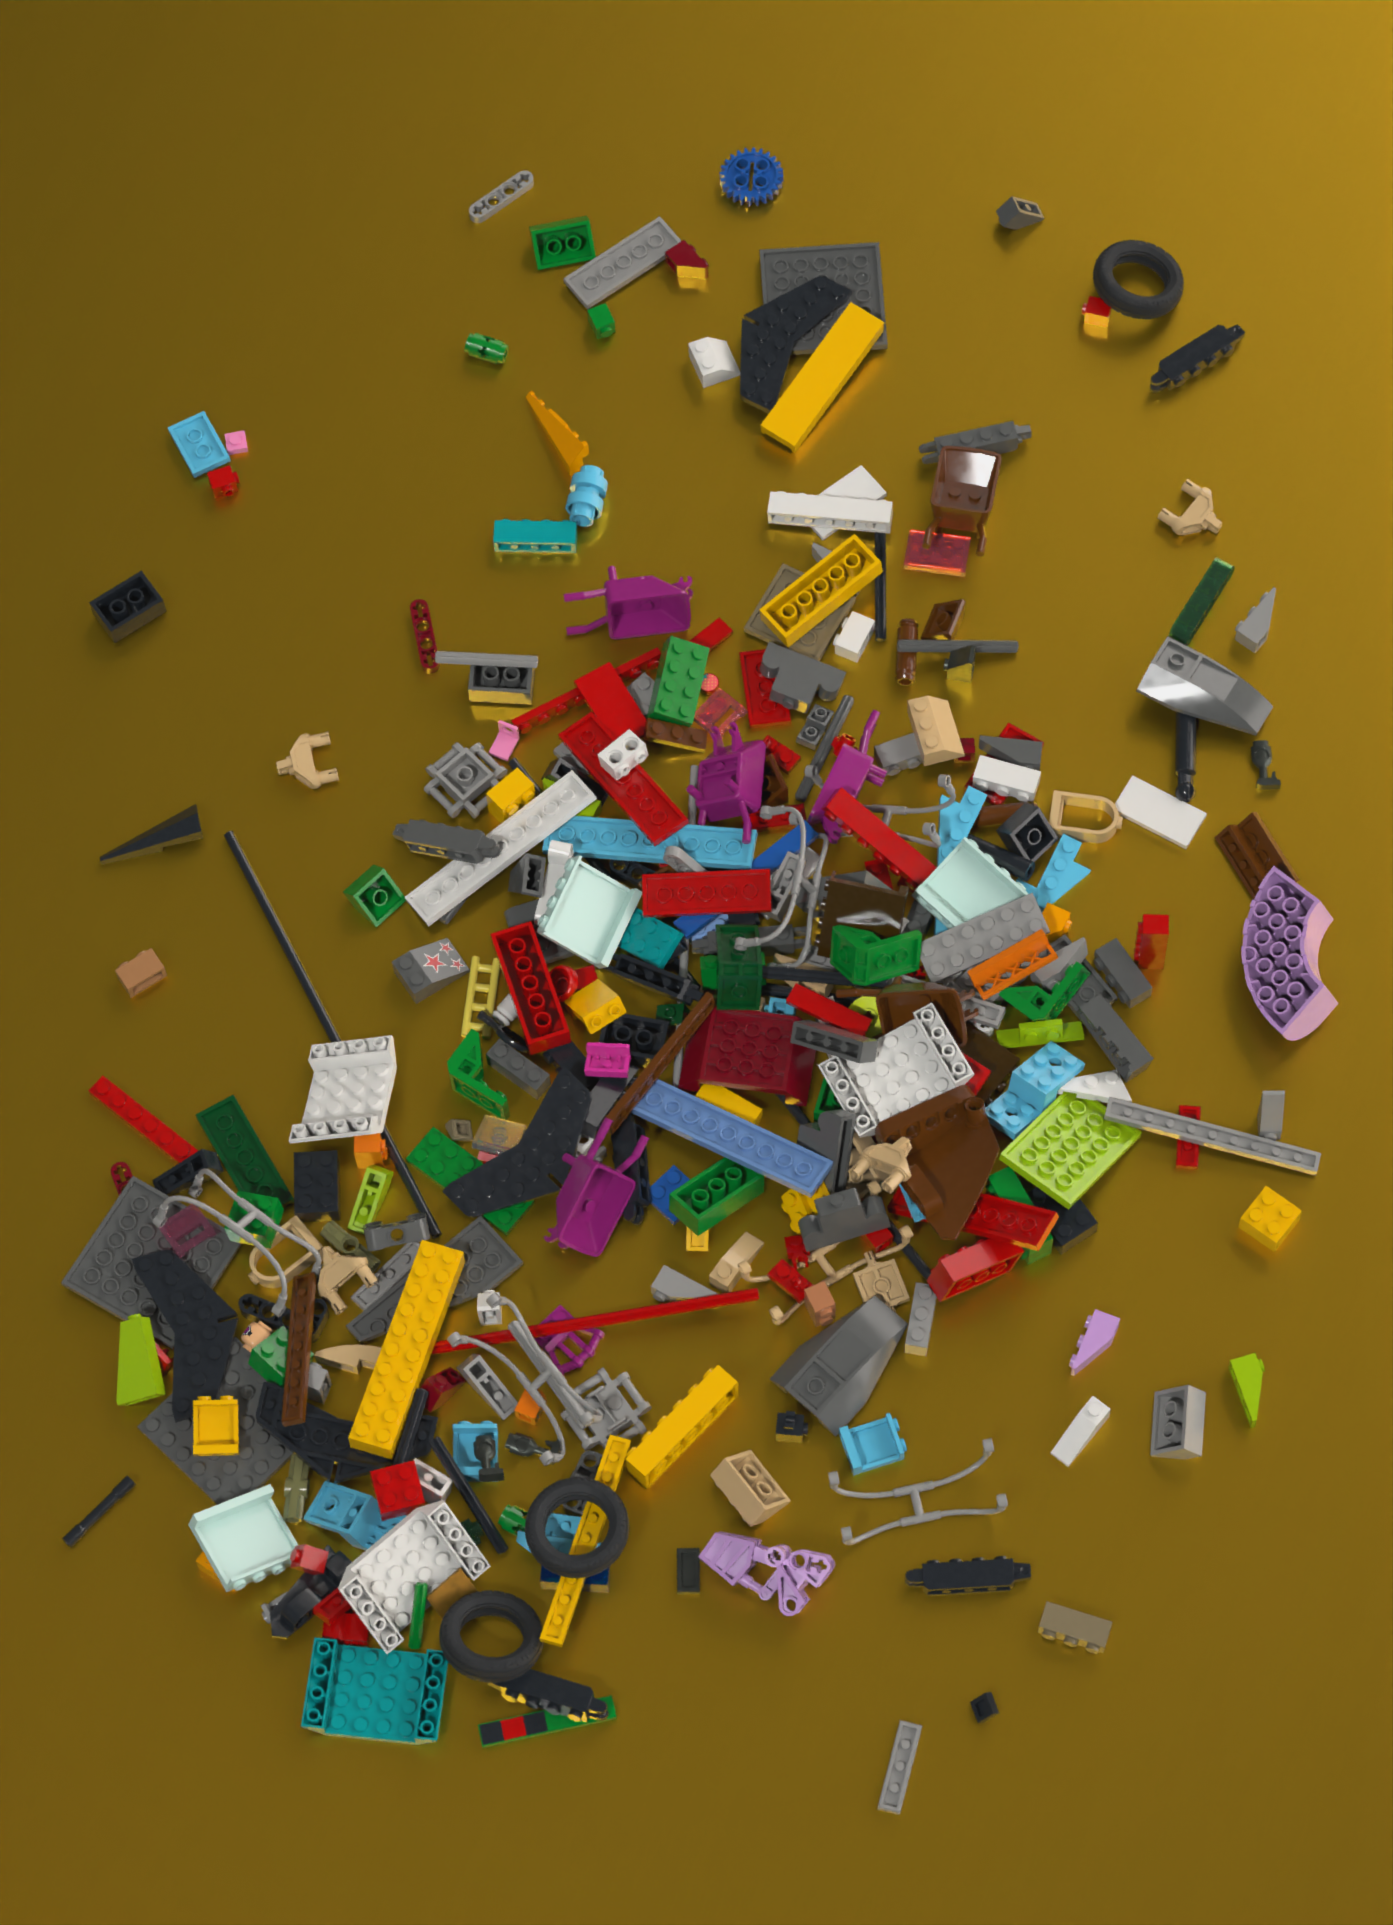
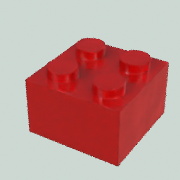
M414 1460L370 1471L382 1521L408 1515L416 1508L425 1506Z

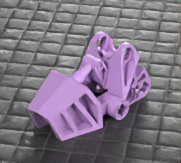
M722 1531L716 1532L698 1558L732 1586L741 1584L747 1589L750 1588L758 1593L762 1600L770 1599L778 1590L779 1609L786 1616H793L799 1613L809 1602L810 1598L804 1590L807 1584L810 1583L815 1588L820 1587L835 1567V1561L831 1555L807 1549L792 1552L791 1548L786 1544H779L770 1548L761 1545L762 1539ZM776 1552H779L778 1555H781V1559H778L779 1556L776 1557ZM798 1554L802 1555L805 1559L803 1566H800L796 1561ZM757 1561L771 1567H777L764 1586L754 1581V1578L748 1575L757 1564ZM819 1561H823V1564L827 1565V1568L822 1569V1566L817 1564H814V1566L811 1565L813 1562L818 1563ZM789 1599L793 1600L796 1604L794 1611L790 1610L787 1606Z

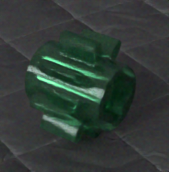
M469 1518L462 1521L460 1524L475 1545L481 1544L480 1537L484 1536V1533L478 1521L471 1522Z

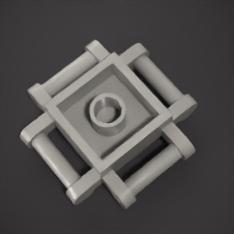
M456 742L452 745L450 751L433 765L429 764L425 768L426 772L434 779L424 787V791L428 795H432L448 811L447 813L450 817L455 818L465 808L475 819L480 815L479 812L488 805L487 798L485 796L476 805H473L471 802L488 787L497 785L499 783L497 780L503 778L508 770L503 765L500 766L484 750V747L479 742L470 749L464 748ZM478 755L494 772H491L476 756ZM439 785L444 787L445 791L456 801L454 805L437 789Z
M602 1367L597 1371L596 1375L573 1389L580 1396L601 1381L605 1384V1386L602 1385L586 1395L584 1399L600 1412L603 1417L599 1423H593L588 1426L593 1437L589 1438L585 1430L579 1428L567 1410L561 1413L563 1420L570 1424L581 1440V1446L585 1451L598 1444L602 1445L605 1449L610 1435L616 1436L631 1425L634 1426L618 1437L630 1440L637 1434H643L647 1431L639 1417L647 1413L652 1407L648 1401L645 1402L630 1381L631 1377L627 1372L621 1373L612 1381L606 1370ZM623 1385L638 1408L632 1410L618 1390L620 1386ZM578 1402L584 1412L589 1411Z

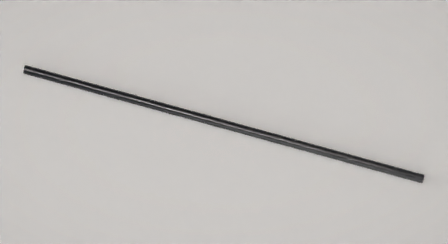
M228 831L224 834V837L330 1042L342 1041L233 831ZM384 1124L381 1137L386 1140L388 1154L418 1212L426 1213L432 1239H436L442 1235V1232L387 1126Z

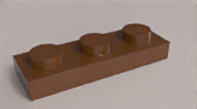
M647 718L644 740L704 753L708 731Z

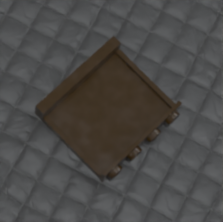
M833 871L831 878H826L824 891L828 892L827 897H823L821 904L824 916L820 915L818 928L821 929V933L817 934L815 940V947H818L817 956L830 958L833 926L843 925L871 931L881 940L901 934L909 887L900 886L899 891L843 880L835 878L836 871Z
M965 1021L968 1039L966 1045L959 1047V1049L992 1071L976 1097L984 1101L986 1108L994 1101L993 1098L997 1093L1002 1094L1008 1085L1006 1082L1011 1078L1012 1071L1019 1067L1020 1058L968 1021Z

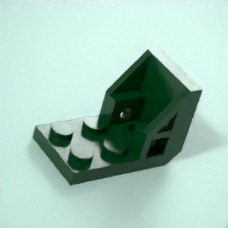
M716 924V1009L760 1010L762 986L761 946L747 947L745 951H739L734 948L735 939L738 937L746 939L759 937L758 925Z

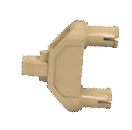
M1187 479V483H1183L1181 490L1196 498L1182 516L1178 517L1166 508H1163L1157 519L1171 526L1173 532L1178 535L1197 533L1202 529H1208L1217 534L1222 527V522L1213 513L1211 490L1207 487L1201 488Z
M328 731L311 736L307 733L300 735L290 751V756H287L285 760L276 762L278 774L289 773L290 775H295L296 779L312 789L321 787V784L339 781L337 768L318 772V770H315L311 750L313 748L331 745Z
M902 1136L894 1144L882 1143L865 1148L860 1153L859 1160L848 1170L849 1175L853 1179L859 1180L869 1168L887 1173L889 1176L881 1183V1186L886 1192L892 1193L901 1182L908 1181L911 1177L906 1159L912 1149L910 1140Z
M325 1246L319 1251L324 1263L322 1264L323 1268L319 1276L318 1294L321 1299L327 1300L336 1315L341 1314L348 1308L337 1292L338 1288L352 1276L358 1274L367 1289L378 1283L379 1280L368 1267L369 1261L366 1257L341 1256L338 1252L335 1253L330 1246Z

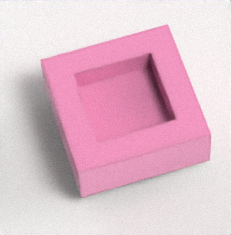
M245 431L225 434L228 455L248 452Z

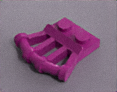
M559 1305L540 1324L573 1319L574 1317ZM596 1328L579 1330L592 1336L588 1345L574 1334L575 1331L537 1337L534 1340L549 1355L551 1361L562 1375L565 1376L564 1373L581 1368L585 1360L595 1355L596 1347L600 1339L602 1340L605 1335L603 1331ZM568 1338L582 1350L578 1356L563 1344ZM558 1348L571 1361L560 1365L554 1351Z

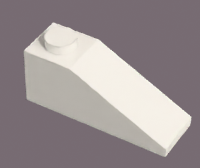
M1092 1396L1053 1448L1051 1455L1069 1467L1108 1420L1111 1409Z

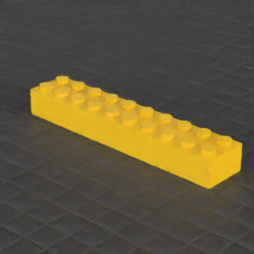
M425 1240L421 1241L348 1439L351 1448L393 1460L415 1391L421 1384L465 1264L463 1251Z

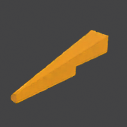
M530 391L526 396V400L571 477L579 472L583 466V458L589 454L588 443L586 441L580 442L578 434L575 431L572 432L568 424L552 409L547 410L544 407V401L542 399L539 400L534 392Z

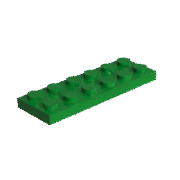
M435 1127L431 1128L406 1157V1162L443 1189L451 1182L483 1165L481 1161ZM534 1200L483 1215L482 1218L508 1236L534 1205Z

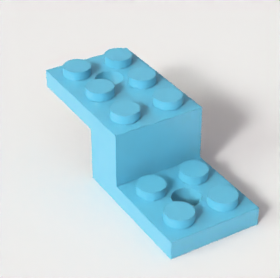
M1050 1041L1012 1071L1008 1090L985 1108L989 1123L1015 1140L1056 1100L1058 1090L1084 1070L1085 1063L1053 1041Z
M325 1481L303 1519L309 1524L339 1533L352 1546L367 1550L407 1515L382 1521L377 1500L372 1495Z

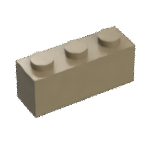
M1047 1601L1038 1633H1041L1042 1637L1055 1640L1057 1638L1063 1640V1643L1068 1646L1076 1647L1079 1645L1085 1647V1650L1098 1654L1099 1652L1104 1653L1112 1621Z

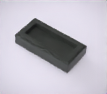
M677 1548V1594H700L699 1548Z

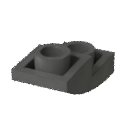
M815 704L807 716L806 723L798 734L796 742L815 750L832 720L834 711Z

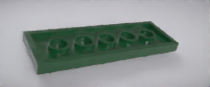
M234 1095L195 1115L238 1191L279 1198L283 1208L294 1202V1198Z

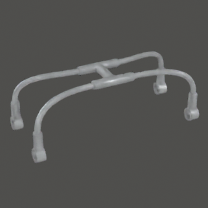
M807 765L805 767V776L811 778L822 789L824 784L818 775L817 766ZM940 774L938 786L944 787L951 796L943 804L927 808H908L905 806L878 804L862 805L871 812L884 813L882 822L889 826L892 814L907 815L908 813H929L942 810L954 803L956 794L955 788L951 784L950 775ZM791 812L789 823L798 826L799 821L796 815ZM925 822L922 828L923 834L928 835L932 842L895 832L907 841L934 848L941 846L940 837L936 832L934 823ZM844 832L841 833V837H851V836H853V835H850V836H849V835H847V834L844 833Z
M784 805L776 807L762 806L760 817L763 819H771L774 815L792 812L799 821L801 832L800 854L794 872L791 889L792 897L783 922L773 933L763 938L746 939L738 937L735 939L734 948L739 951H745L747 947L759 946L761 943L768 942L777 937L784 930L792 916L796 899L802 886L810 893L807 906L809 910L806 939L802 955L792 964H767V966L796 968L804 962L809 951L813 912L816 909L822 877L821 870L827 853L829 839L825 833L818 832L819 838H823L824 842L816 872L813 874L812 883H810L803 877L806 828L801 813L793 807H785Z
M201 1169L195 1176L193 1185L188 1191L189 1195L197 1198L203 1191L201 1187L204 1179L203 1175L207 1174L248 1213L236 1223L225 1214L219 1213L198 1200L175 1195L164 1200L152 1223L158 1228H162L168 1220L166 1217L168 1204L173 1201L193 1204L217 1217L222 1224L246 1242L256 1246L276 1269L281 1280L282 1292L279 1294L271 1312L280 1317L286 1310L285 1303L287 1300V1281L284 1272L272 1254L244 1228L256 1218L267 1227L273 1228L307 1248L316 1258L311 1273L314 1272L317 1276L316 1284L319 1282V1274L322 1268L319 1252L308 1242L275 1224L270 1217L247 1200L236 1195L211 1170Z
M493 1293L486 1299L488 1305L491 1308H495L498 1305L507 1304L512 1309L530 1344L538 1354L537 1357L546 1369L531 1383L524 1372H521L506 1356L492 1346L466 1335H460L458 1332L452 1333L447 1338V1341L452 1347L467 1343L478 1345L501 1359L517 1375L516 1378L548 1416L558 1437L560 1453H552L548 1450L539 1459L544 1466L552 1462H559L565 1456L564 1438L554 1415L537 1389L553 1376L560 1386H563L576 1401L589 1410L579 1418L584 1427L593 1423H599L603 1417L600 1412L587 1403L568 1385L566 1378L547 1354L539 1348L516 1305L506 1297Z
M992 1438L982 1440L984 1455L965 1470L934 1482L931 1480L894 1488L892 1491L864 1493L844 1490L838 1487L840 1482L837 1471L829 1472L830 1488L841 1495L855 1498H883L910 1494L915 1512L913 1516L900 1518L898 1521L885 1524L855 1538L852 1537L850 1526L841 1528L843 1543L853 1545L897 1526L904 1527L941 1519L944 1516L989 1515L1004 1511L1008 1506L1005 1493L996 1495L997 1508L936 1510L929 1513H924L919 1492L932 1490L934 1487L953 1482L980 1467L994 1451Z

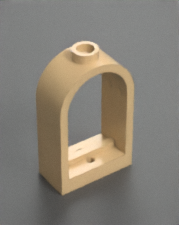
M1054 790L1049 824L1059 839L1062 834H1065L1077 841L1103 843L1111 839L1117 829H1121L1123 817L1118 815L1117 807L1111 800L1101 796ZM1071 805L1100 809L1107 812L1113 822L1108 828L1103 830L1061 826L1063 806Z
M294 1216L281 1226L288 1232H293L294 1235L308 1242L318 1252L323 1248L297 1216ZM276 1232L271 1248L266 1249L269 1251L285 1239L286 1236ZM255 1246L249 1259L252 1272L248 1274V1277L255 1285L259 1283L267 1288L281 1287L279 1275L272 1277L264 1276L256 1270L257 1262L264 1254ZM309 1251L283 1271L287 1283L293 1279V1276L299 1275L316 1261L312 1252Z

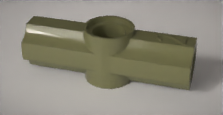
M333 1220L328 1222L320 1232V1236L337 1249L342 1256L366 1257L369 1261L368 1267L373 1273L381 1264V1261L362 1246L356 1237L348 1234ZM349 1245L355 1246V1249L352 1251L345 1250Z
M291 1454L289 1475L286 1477L284 1486V1497L286 1498L283 1520L289 1523L303 1522L305 1499L308 1498L310 1486L308 1479L310 1467L295 1454Z

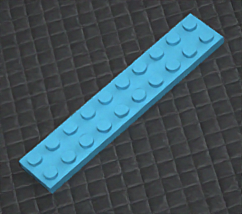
M574 816L544 839L542 851L543 854H548L550 842L555 840L573 844L574 857L580 855L587 858L667 864L663 860L665 849L668 846H676L685 851L702 867L751 870L758 833L757 830L752 829L750 844H743V829L687 824L657 846H654L632 820Z

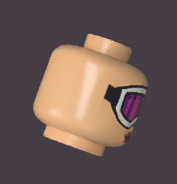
M260 1320L258 1323L251 1322L241 1335V1340L245 1343L242 1347L251 1353L252 1348L269 1337L273 1330Z

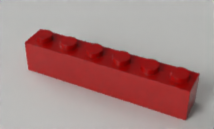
M842 787L836 789L821 809L825 812L824 816L827 819L840 824V829L849 836L853 835L857 839L858 845L864 849L868 848L873 852L872 856L881 863L884 861L890 866L888 869L894 875L903 877L906 880L905 884L911 889H917L937 868Z

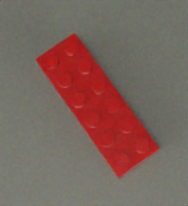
M529 921L491 933L492 945L530 1055L571 1043L570 1031L532 922Z

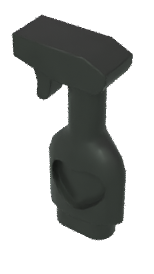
M1267 740L1254 741L1251 747V758L1253 764L1259 769L1260 777L1257 780L1256 788L1261 790L1280 789L1281 781L1276 778L1275 771L1272 772L1271 778H1268L1267 768L1272 763L1271 746L1268 745Z
M518 1432L516 1434L509 1433L505 1443V1448L509 1449L510 1453L523 1457H529L534 1454L541 1456L549 1450L538 1446L532 1437ZM558 1439L556 1441L545 1440L546 1445L551 1447L550 1451L552 1453H560Z
M491 1435L476 1436V1441L473 1443L474 1455L482 1464V1469L478 1472L479 1481L492 1482L504 1480V1471L502 1468H499L498 1462L495 1463V1468H491L490 1461L496 1454L495 1440L492 1439Z

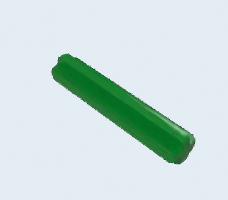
M417 1582L415 1584L408 1647L411 1649H420L422 1644L428 1584L424 1582Z

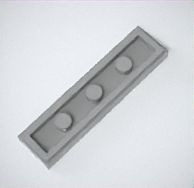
M410 1242L403 1246L374 1274L379 1280L378 1283L369 1289L364 1284L351 1296V1300L364 1311L410 1273L420 1243Z
M900 1720L877 1807L878 1810L900 1815L922 1725Z

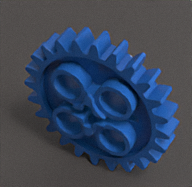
M755 147L752 148L751 152H748L747 148H744V153L737 150V156L730 154V160L725 159V165H721V172L719 173L720 186H722L723 192H727V198L733 196L734 203L739 199L740 205L748 202L749 207L752 202L759 206V201L766 204V198L773 200V194H779L778 189H782V182L784 181L783 168H781L780 162H776V156L770 158V152L768 151L766 154H763V149L755 152ZM751 163H754L752 191H749Z

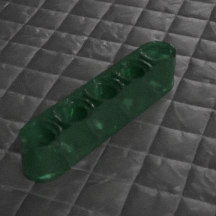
M1218 557L1213 560L1169 632V637L1187 646L1190 644L1235 570L1234 565Z

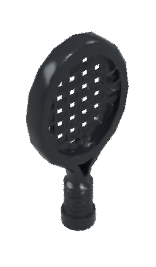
M483 1010L478 1014L477 1019L491 1026L498 1037L518 1051L524 1053L529 1051L525 1039L519 1034L496 1023Z

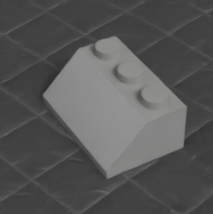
M1191 1385L1155 1392L1150 1456L1183 1460L1202 1456L1206 1392Z

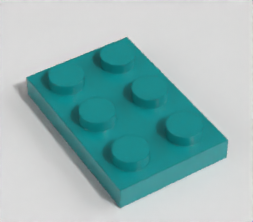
M635 908L618 947L648 964L663 969L684 934L654 917L644 918L643 911Z

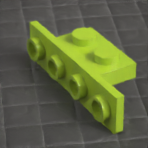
M1062 1019L1019 1023V1028L997 1030L996 1037L997 1043L1004 1048L1048 1044L1050 1041L1060 1043L1084 1040V1033L1081 1021L1062 1023Z

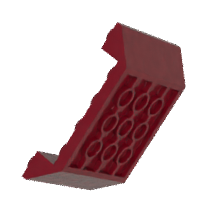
M715 1007L686 1043L678 1089L698 1092L701 1084L759 1091L785 1095V1104L807 1107L816 1050L790 1042L793 1022L802 1021L803 1019L800 1017L753 1010H717Z

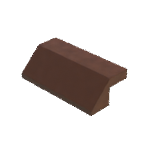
M1257 812L1249 814L1238 825H1228L1214 837L1253 900L1259 891L1258 887L1273 866L1296 883L1300 880Z

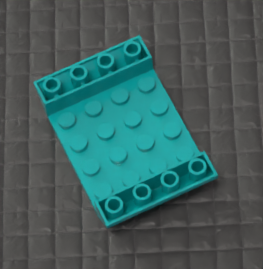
M314 1637L301 1727L328 1736L412 1745L437 1742L449 1662L441 1650L427 1649L426 1654L392 1650L386 1654L383 1649L339 1645L337 1639Z

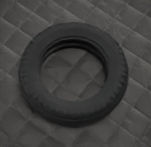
M1125 240L1114 243L1099 255L1094 265L1093 281L1100 298L1116 312L1128 317L1131 316V318L1153 319L1169 313L1178 304L1183 294V273L1176 260L1162 248L1145 241ZM1123 263L1144 265L1159 275L1165 289L1162 293L1155 296H1139L1130 293L1117 283L1112 269Z
M584 1477L566 1478L546 1487L532 1502L525 1521L526 1541L534 1558L550 1572L568 1578L593 1576L610 1567L623 1552L629 1535L628 1513L620 1497L607 1485ZM573 1500H584L594 1503L604 1511L609 1520V1529L604 1541L595 1550L582 1555H569L558 1551L550 1544L545 1535L546 1523L551 1513L560 1505Z
M478 1591L460 1598L447 1610L440 1625L439 1641L446 1660L459 1673L476 1681L499 1683L522 1676L537 1662L544 1642L540 1641L543 1626L535 1610L519 1597L502 1591ZM481 1616H497L514 1623L522 1633L523 1642L516 1651L509 1655L487 1657L467 1648L460 1637V1631L472 1619Z

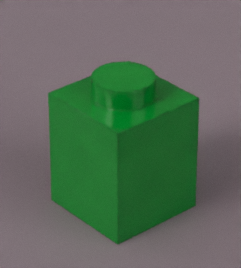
M606 303L587 310L589 324L597 339L609 337L616 332L615 321Z

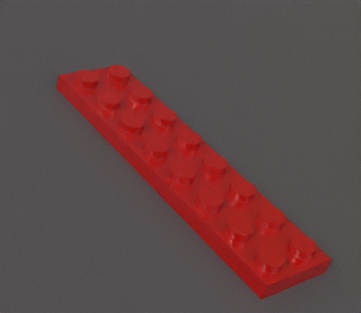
M592 711L558 734L562 743L654 846H657L689 823L688 818L639 764L619 780H615L601 767L597 754L614 742L616 738Z
M899 1186L887 1209L889 1213L912 1218ZM981 1193L961 1231L1039 1251L1059 1216L1055 1211Z

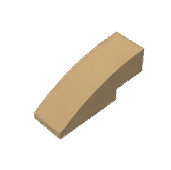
M369 1345L330 1347L316 1351L315 1359L319 1364L359 1374L361 1366L374 1370L381 1347Z

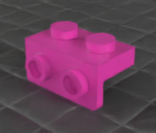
M588 1042L586 1044L585 1076L628 1078L631 1062L629 1044Z

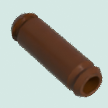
M911 618L902 619L898 623L897 642L898 640H918V623L916 620ZM896 651L895 680L903 686L912 685L916 680L917 652Z
M1020 802L982 806L972 827L974 828L975 825L978 827L1002 825L1024 803H1030ZM1036 802L1030 804L1038 807Z

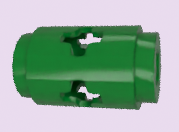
M470 333L464 352L468 353L469 356L498 365L499 363L504 364L508 355L509 345L492 337L479 333Z
M508 1504L503 1510L498 1524L502 1526L503 1530L517 1537L515 1532H518V1530L525 1532L526 1519L523 1516H526L528 1512L516 1505L511 1506Z

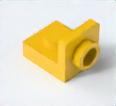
M687 1227L686 1251H708L709 1229L697 1236Z

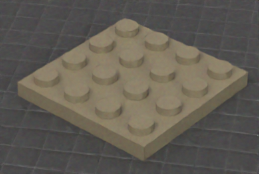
M783 563L746 623L744 632L767 643L772 642L787 648L761 620L759 609L804 573ZM852 596L787 649L820 661L854 605L856 597Z

